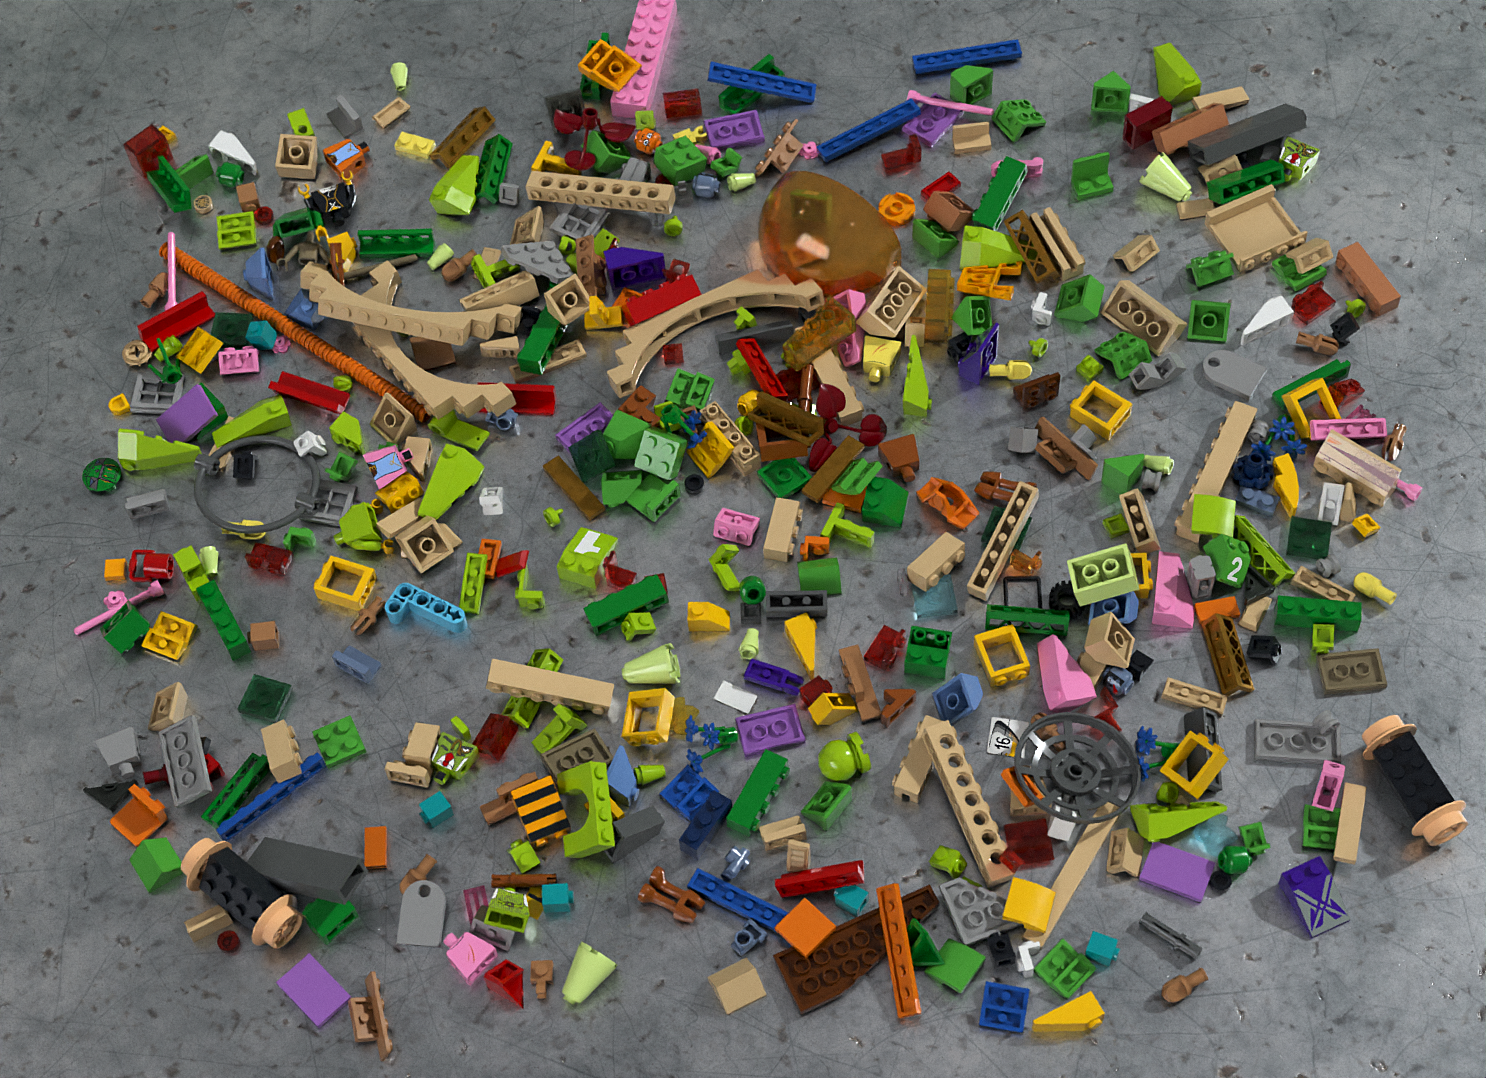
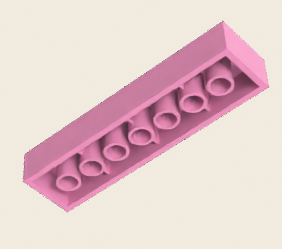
M639 0L624 53L639 62L642 67L620 92L613 91L610 102L612 116L635 119L636 111L651 109L677 13L676 0Z

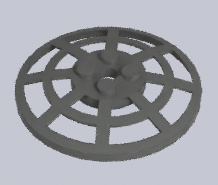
M1075 712L1054 713L1044 716L1027 727L1016 746L1014 768L1017 780L1023 791L1040 809L1064 821L1094 824L1111 820L1130 806L1140 787V764L1132 745L1116 728L1094 716ZM1063 723L1064 734L1051 737L1042 742L1035 734L1036 731L1045 726ZM1072 723L1088 725L1105 734L1097 743L1085 736L1073 734ZM1028 739L1037 748L1032 759L1031 768L1020 766L1021 751ZM1111 739L1124 751L1130 766L1117 767L1114 758L1105 749ZM1065 742L1066 749L1057 754L1048 748L1056 743ZM1074 742L1083 743L1092 747L1089 753L1075 749ZM1042 754L1052 762L1049 770L1038 769V761ZM1101 754L1107 761L1110 769L1101 770L1095 758ZM1070 770H1078L1080 775H1073ZM1022 774L1033 776L1038 789L1046 797L1040 801L1028 788ZM1132 774V787L1126 801L1115 797L1114 795L1119 786V776ZM1040 777L1051 778L1056 788L1051 792L1047 791ZM1112 777V785L1109 792L1098 787L1101 778ZM1062 793L1074 796L1076 805L1061 801L1058 797ZM1094 793L1102 799L1096 803L1085 805L1083 796ZM1108 802L1119 807L1113 813L1101 817L1090 818L1088 810L1097 809ZM1055 803L1063 808L1078 811L1080 817L1063 814L1050 808L1049 805Z

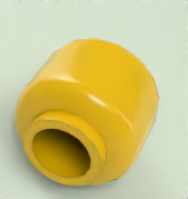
M752 389L739 397L737 409L742 416L748 417V413L758 406L756 395L760 393L759 391Z

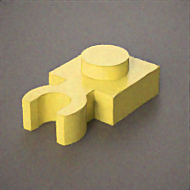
M699 126L693 132L690 129H686L673 134V140L687 136L694 145H697V141L703 142L707 140V134H700L703 133V127Z

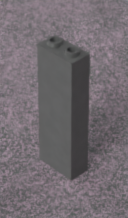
M1285 103L1188 140L1191 158L1206 165L1221 161L1307 128L1306 114L1302 109Z
M264 837L247 861L250 866L280 890L343 905L347 903L368 873L367 868L359 857Z

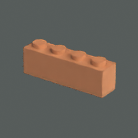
M1212 103L1151 132L1157 151L1168 155L1176 152V149L1179 147H1187L1188 140L1229 125L1223 104Z
M1359 242L1338 250L1336 258L1337 267L1345 273L1348 281L1356 287L1358 294L1366 300L1369 308L1378 317L1398 308L1401 298L1400 294Z

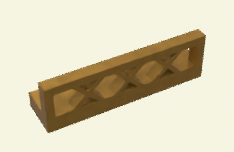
M485 106L474 108L429 157L432 160L440 159L446 168H451L496 119Z
M1023 209L1004 220L1006 228L1036 283L1038 284L1050 276L1054 280L1060 277L1057 268ZM1017 219L1021 221L1019 230L1012 229L1010 226ZM1021 234L1029 236L1027 245L1019 243ZM1029 250L1037 251L1036 260L1028 259ZM1037 266H1045L1047 272L1037 276Z
M762 391L756 395L758 406L748 413V419L808 446L824 434L823 418ZM760 412L767 414L766 416H758ZM780 420V421H782V422H780V423H773V422H771V421ZM788 427H796V428H798V429L789 430V429H787V428H788ZM802 434H812L809 438L802 436Z
M1215 613L1201 624L1222 694L1230 696L1238 690L1252 692L1255 689L1232 617Z

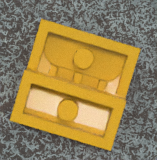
M197 327L176 358L201 374L223 345V342Z
M712 421L706 422L703 428L707 435L702 439V442L697 443L695 448L686 450L687 454L707 478H711L723 466L734 450L733 445Z
M160 611L153 629L149 628L141 646L178 661L192 640L198 625Z
M1013 877L1003 912V920L1024 924L1026 929L1046 933L1056 892L1036 883Z

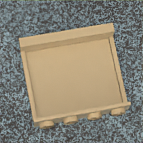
M1272 184L1206 212L1205 225L1223 250H1226V253H1233L1234 257H1231L1230 260L1239 272L1250 270L1254 266L1262 262L1266 263L1278 255L1282 256L1306 242L1308 232L1304 231L1301 233L1274 197L1276 189Z

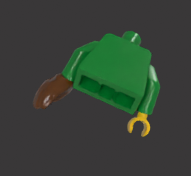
M309 207L285 213L275 220L273 224V237L269 240L266 247L269 262L276 263L278 259L284 257L285 246L282 238L316 229L315 233L319 242H321L320 238L322 236H326L328 240L329 236L324 228L320 213L318 211H310Z

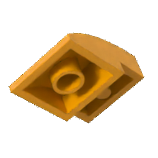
M602 39L595 44L578 64L579 71L582 74L616 92H620L642 67L639 62L615 45L610 46Z

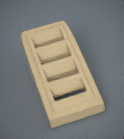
M517 336L479 343L482 357L517 358L520 351Z
M1347 482L1343 493L1339 520L1353 522L1356 517L1357 505L1352 483Z
M790 839L787 849V871L808 870L811 863L810 844Z

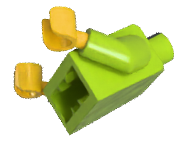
M379 499L372 500L371 504L362 502L349 508L347 513L339 520L341 532L333 536L337 545L340 546L346 543L356 550L380 551V549H383L386 554L394 552L393 547H386L388 545L392 546L393 541L386 539L381 543L380 541L383 538L381 532L376 528V523L378 522L376 514L383 512V506L380 504Z

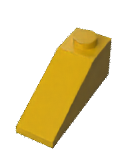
M807 612L784 621V627L807 675L812 680L814 679L815 630L817 625L813 618L810 619Z
M1092 991L1034 1019L1032 1029L1034 1032L1085 1031L1089 1028L1093 1030L1102 1024L1105 1013Z

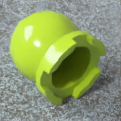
M857 732L847 734V741L833 740L821 749L818 754V766L822 774L828 779L844 781L854 776L857 769L862 774L871 769L868 753L863 754L860 745L864 743Z

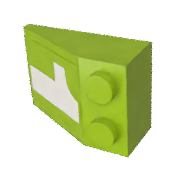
M581 527L564 549L557 564L559 578L597 589L618 538Z

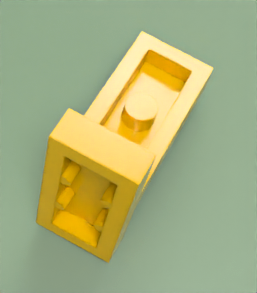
M545 141L531 167V171L545 172L547 170L559 174L582 175L580 170L567 166L564 158L554 155L553 143L550 141Z
M589 296V311L584 313L585 329L623 326V310L621 306L606 307L597 296Z

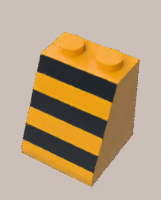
M551 775L511 791L514 806L532 847H542L549 843L548 840L555 837L556 839H561L571 831L569 820Z

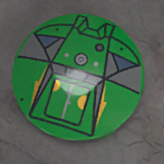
M98 458L91 461L85 467L82 479L87 489L93 491H112L121 477V468L111 458Z

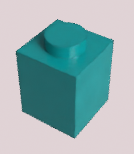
M267 321L250 322L245 338L255 349L268 350L273 349L278 333Z
M441 791L419 804L421 810L419 816L425 824L429 823L432 828L454 815L451 805Z
M568 883L542 885L544 913L570 911V904H574V892L569 890Z
M856 885L837 888L834 893L835 906L855 917L861 914L869 901V893Z
M1093 931L1086 948L1085 957L1110 967L1112 960L1116 961L1120 952V948H1117L1118 939Z

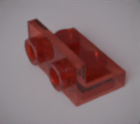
M699 88L663 93L666 118L702 113Z
M1322 281L1311 284L1304 293L1297 294L1292 300L1291 308L1294 314L1306 326L1335 306L1336 301L1323 290L1324 283Z
M809 360L800 362L787 370H781L776 374L788 395L785 402L799 396L802 366L811 365ZM814 373L812 391L818 389L820 384Z
M256 542L251 554L246 553L245 559L248 566L252 569H263L271 574L276 575L279 573L285 575L294 554L290 550Z
M884 625L864 655V660L886 671L889 665L892 666L894 664L898 650H902L906 645V630L901 629L898 632Z
M490 713L472 745L477 746L480 753L489 754L495 761H500L518 731V726L509 716Z

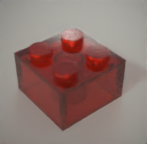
M153 124L123 144L131 166L144 179L147 178V172L159 169L158 156H164L168 162L174 159L165 135Z

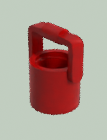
M134 550L129 561V578L133 582L171 579L174 572L172 554L155 553L156 551ZM137 555H145L143 561L145 577H135L138 562Z

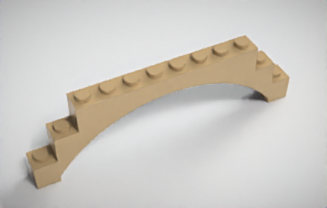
M387 260L369 272L372 279L370 283L373 287L361 296L392 306L396 289L402 281L398 271ZM354 323V327H352L358 337H363L362 339L366 346L373 348L372 350L376 357L383 359L386 368L393 370L396 379L404 382L403 385L409 393H414L413 396L419 404L423 403L425 405L426 412L430 416L433 414L437 420L453 409H456L459 414L463 413L468 419L484 407L489 413L493 412L498 417L516 405L512 392L502 381L498 384L477 385L453 382L437 377L415 365L403 354L395 343L391 330Z
M309 262L301 270V288L309 289V301L318 303V315L463 346L470 336L489 340L496 330L514 334L522 318V307L505 303L499 307L466 312H428L399 308L365 298L347 289L329 274L327 265Z
M757 269L623 330L627 346L615 351L619 366L607 371L610 386L619 398L633 393L637 389L636 384L639 376L651 358L672 338L704 320L736 311L741 306L744 309L762 306L801 307L810 312L825 305L822 289L812 278L794 285L786 274L767 281Z

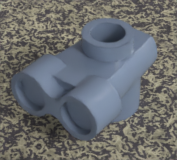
M511 408L498 417L493 412H488L486 421L493 424L496 422L498 428L508 430L510 427L515 426L518 414Z
M734 845L724 859L730 864L721 873L723 880L730 882L733 877L737 876L740 870L743 871L750 860L747 857L750 852L746 848L738 849Z
M749 919L743 925V930L735 934V940L731 943V947L740 956L744 955L758 942L762 943L768 937V934L752 919Z

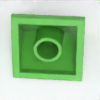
M1110 72L1094 83L1091 110L1128 113L1131 86L1116 72Z
M207 154L197 155L175 170L189 189L214 173Z
M913 220L912 238L937 259H940L960 242L933 220Z
M965 296L951 316L967 335H980L992 326L990 297Z
M1191 300L1187 338L1226 342L1231 303Z
M1144 454L1104 459L1102 483L1119 494L1131 491L1141 479Z
M837 557L797 562L800 591L827 590V596L842 594Z
M825 781L802 809L801 814L827 831L852 801V787L848 784Z
M166 837L142 840L129 859L149 894L183 874L181 871L182 862Z

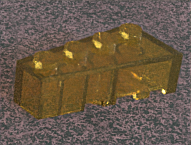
M928 269L925 343L948 344V336H952V325L949 324V320H953L951 318L953 309H949L950 304L953 305L954 293H950V289H954L955 278L951 277V270Z
M830 295L826 299V303L816 309V313L812 318H808L804 322V326L800 330L797 329L782 345L785 362L796 371L812 362L856 332L855 315Z

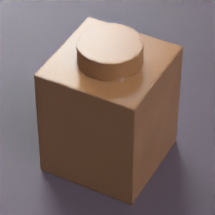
M254 182L236 186L239 203L243 212L261 210Z
M275 621L250 624V632H247L248 643L252 644L255 651L279 648V630Z

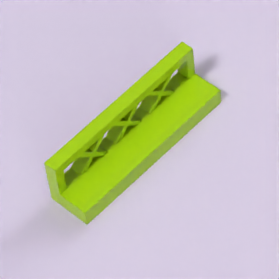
M1235 515L1234 525L1238 529V538L1234 539L1251 543V553H1249L1251 561L1249 565L1255 568L1275 588L1284 579H1291L1296 573L1245 516ZM1255 555H1261L1264 558V567H1258L1255 564ZM1268 570H1275L1279 575L1273 583L1268 579Z
M550 648L535 649L527 666L558 672L563 659ZM510 696L500 718L503 721H515L522 728H529L542 702H536L531 700V698L523 696L521 698Z

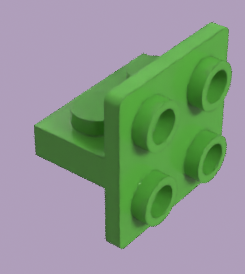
M1226 250L1212 251L1206 257L1202 258V256L1191 259V263L1186 264V268H1192L1196 285L1200 287L1234 275L1229 259L1234 257L1233 253H1226Z

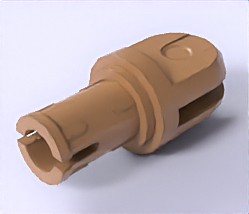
M471 249L460 259L456 257L442 268V277L448 282L457 280L466 273V268L470 266L473 256L477 255L476 252Z
M167 272L159 273L149 283V291L140 300L143 306L150 308L158 297H164L167 293Z
M1299 331L1296 340L1297 344L1312 347L1313 352L1325 355H1335L1339 348L1337 340L1323 334L1313 336Z
M1399 423L1396 424L1391 435L1385 437L1382 447V458L1384 460L1394 461L1399 451L1402 450L1404 446L1402 439L1407 431L1405 425L1401 424L1399 427Z
M376 596L367 609H361L358 612V618L350 626L351 631L353 632L363 621L364 623L358 628L355 635H361L370 624L374 625L377 622L376 616L386 604L385 601L380 602L382 598Z
M1039 712L1033 715L1031 724L1047 716V714ZM1056 723L1036 731L1042 740L1060 735ZM1065 742L1053 745L1058 752L1066 749Z
M426 853V856L416 869L410 868L399 885L400 892L404 894L405 890L412 883L426 880V875L437 861Z
M1201 967L1186 977L1178 975L1163 985L1161 990L1162 996L1168 1002H1178L1191 995L1192 988L1207 981L1208 976Z

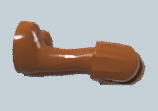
M985 471L980 478L982 482L977 483L974 492L988 500L999 499L1009 502L1013 492L1004 491L1000 488L1015 491L1019 482L1003 479L1001 472ZM1025 482L1026 484H1029V485H1031V486L1037 488V484H1036V483H1033V482Z
M660 866L655 867L649 878V884H644L637 897V900L642 903L651 902L672 911L674 919L687 923H693L697 915L691 909L684 906V904L686 903L696 910H701L705 905V901L693 890L685 891L669 883L665 879L664 869ZM655 889H658V890H660V891H663V892H665V893H667V894H669V895L675 897V898L678 899L679 901H678V902H675V901H673V900H671V899H669V898H667V897L661 895V894L658 893Z

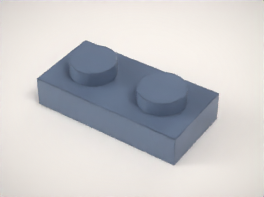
M1241 486L1235 501L1236 505L1273 517L1280 497L1255 488L1251 489Z

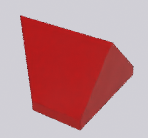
M505 959L484 974L487 988L524 1009V969Z

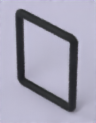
M1039 576L1004 577V606H1008L1007 580H1037L1038 608L1042 609L1041 578Z

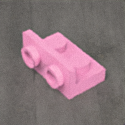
M244 346L243 350L224 348V351L218 352L220 375L259 372L258 355H260V351L254 349V346Z
M722 508L715 519L713 536L751 546L753 534L759 526L760 518Z

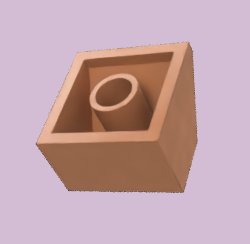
M934 191L924 206L923 211L927 213L929 219L940 223V227L943 230L950 232L959 231L972 221L974 209L952 192Z

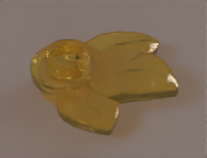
M684 697L675 698L672 712L673 719L670 724V730H673L678 735L687 734L685 733V728H687L686 720L690 715H692V721L699 715L697 708L685 705Z

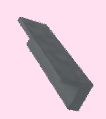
M788 319L715 335L719 355L737 350L736 343L739 339L754 338L759 346L794 339L793 324Z
M1201 707L1184 715L1185 736L1189 731L1196 735L1200 732L1209 739V744L1213 745L1216 743L1219 745L1217 713ZM1199 744L1187 757L1188 781L1190 783L1213 754ZM1221 770L1207 789L1214 792L1222 790Z

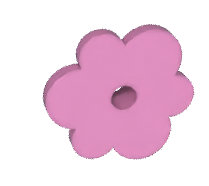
M812 141L807 144L804 143V146L799 151V154L804 156L805 159L818 157L816 144Z
M285 335L277 336L273 352L286 353L288 347L291 346L289 338Z
M122 590L111 591L104 598L103 602L110 610L127 601V598L124 597L125 594Z

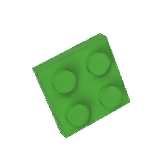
M351 715L312 731L328 769L366 753Z

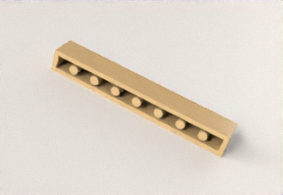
M1238 401L1234 402L1233 407H1228L1225 414L1226 422H1221L1218 429L1220 435L1218 438L1214 437L1211 444L1213 450L1211 453L1206 454L1203 462L1206 465L1204 469H1199L1196 477L1198 482L1197 484H1192L1189 492L1191 497L1189 500H1185L1182 507L1184 512L1182 516L1178 515L1174 526L1177 527L1176 535L1199 543L1203 534H1192L1191 532L1194 494L1220 497L1233 469V465L1236 463L1247 439V434L1252 428V423L1255 421L1257 408Z

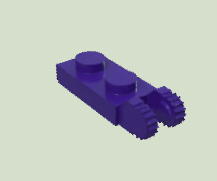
M755 659L750 660L744 674L745 680L784 691L794 696H797L800 690L795 686L787 684V680L802 685L804 682L803 677L791 673L789 670Z

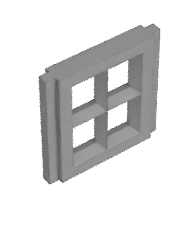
M567 203L549 230L556 235L569 237L576 242V239L581 238V236L574 234V232L582 224L589 227L583 237L591 234L595 237L610 216V212L601 207ZM577 206L586 209L580 219L571 216ZM589 211L597 214L592 224L583 221ZM568 219L577 222L571 232L562 229Z
M139 372L130 405V412L163 414L181 398L185 376L183 375L175 383L174 392H160L161 385L169 383H163L155 373ZM144 383H158L156 391H142ZM141 395H155L153 403H139ZM173 396L171 404H157L158 397Z
M320 479L319 490L330 491L327 500L320 499L321 503L325 504L323 513L317 512L311 515L305 512L299 517V520L340 527L339 520L353 505L358 487L356 485ZM312 480L310 481V484H309V487H308V489H307L306 494H309V492H310V489H311V486H312ZM333 493L347 494L345 504L331 501ZM329 505L343 507L341 515L326 514Z

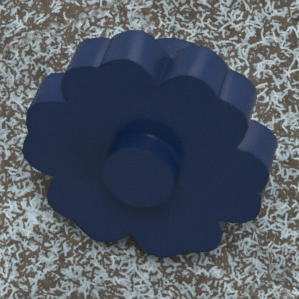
M1254 452L1249 454V456L1244 455L1238 458L1237 463L1233 465L1232 473L1233 478L1239 480V485L1251 489L1253 487L1262 489L1267 487L1270 480L1273 479L1274 470L1271 464H1267V459L1262 454Z

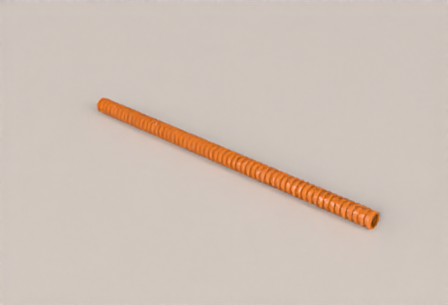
M168 242L162 244L159 249V255L168 260ZM175 246V265L178 268L189 273L216 292H219V294L236 303L260 320L267 321L272 328L280 331L316 356L351 376V378L360 382L379 396L384 397L385 393H389L420 422L424 423L430 418V415L424 408L425 405L423 403L419 404L412 395L404 392L393 383L386 381L385 378L377 375L366 366L350 358L344 352L323 341L322 338L301 327L295 321L279 313L273 307L244 291L243 288L227 280L213 269H210Z

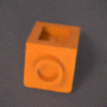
M805 536V543L800 545V555H803L804 561H808L809 553L823 555L829 554L830 550L829 537Z

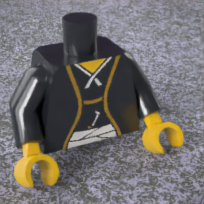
M351 171V176L348 179L344 177V172L341 174L343 180L346 181V185L343 182L311 192V196L308 194V184H304L307 188L306 192H302L300 187H298V193L305 198L303 200L306 207H309L310 211H318L326 224L333 222L334 226L341 227L345 224L344 219L350 216V210L353 209L356 201L355 187L351 182L353 180V173Z

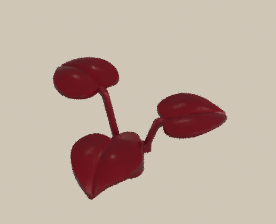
M594 108L584 109L582 117L556 109L553 120L556 130L563 134H572L575 130L580 131L583 126L586 129L583 151L571 150L564 157L567 166L580 171L588 170L595 164V155L586 153L589 130H594L598 125L600 132L605 134L607 140L624 142L634 132L635 125L616 122L601 125V119L597 118L598 111Z
M825 383L819 384L816 409L820 417L823 418V435L827 439L819 438L812 446L809 457V470L811 472H817L837 449L835 445L831 444L832 439L828 433H834L838 428L860 433L859 442L867 447L879 444L887 433V426L884 420L876 414L865 416L860 424L861 429L838 424L834 417H837V412L844 410L846 398L839 388Z

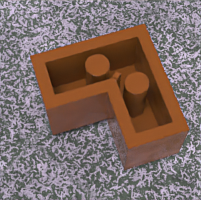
M640 385L618 410L652 424L651 427H659L660 417L651 412L656 395Z

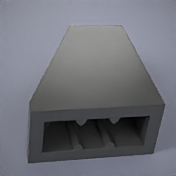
M651 806L613 822L615 846L604 850V852L613 863L624 858L660 833L665 822L662 815L654 806Z

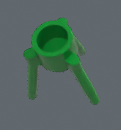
M157 338L156 340L166 365L163 368L162 374L151 364H148V368L163 383L175 384L183 377L179 359L175 360L176 366L172 365L160 338Z

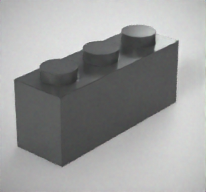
M827 590L766 591V617H796L807 612L809 617L827 616Z

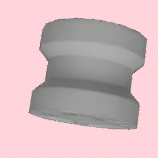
M1255 420L1247 437L1255 444H1258L1259 441H1262L1264 444L1267 440V435L1270 434L1269 429L1271 426L1265 421Z
M1146 469L1142 489L1151 488L1153 491L1158 492L1162 472L1153 473L1151 470Z
M1334 554L1327 555L1325 559L1320 558L1316 560V568L1320 576L1328 578L1332 573L1337 574L1341 570L1339 561Z
M1329 710L1320 713L1313 720V724L1321 729L1320 733L1323 736L1331 734L1340 725L1337 719L1332 718V713Z

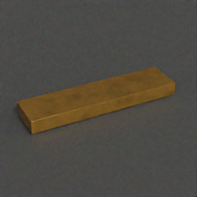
M848 435L803 487L802 494L818 503L853 460L862 452L864 444Z
M559 455L543 465V470L589 521L605 511V506Z

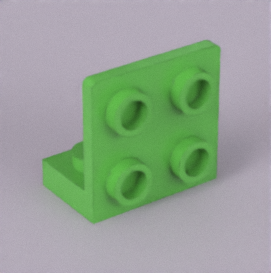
M1025 99L1001 101L991 117L1013 142L1019 140L1026 127L1044 126L1046 124L1042 115Z
M1109 152L1097 153L1073 160L1071 185L1077 200L1113 192L1114 186L1108 175Z
M1125 331L1118 333L1114 338L1103 342L1094 349L1096 354L1112 361L1117 378L1121 380L1129 376L1128 374L1141 362L1150 363L1152 361L1147 342Z
M650 473L626 499V502L655 522L681 496L679 484L674 480L666 484Z

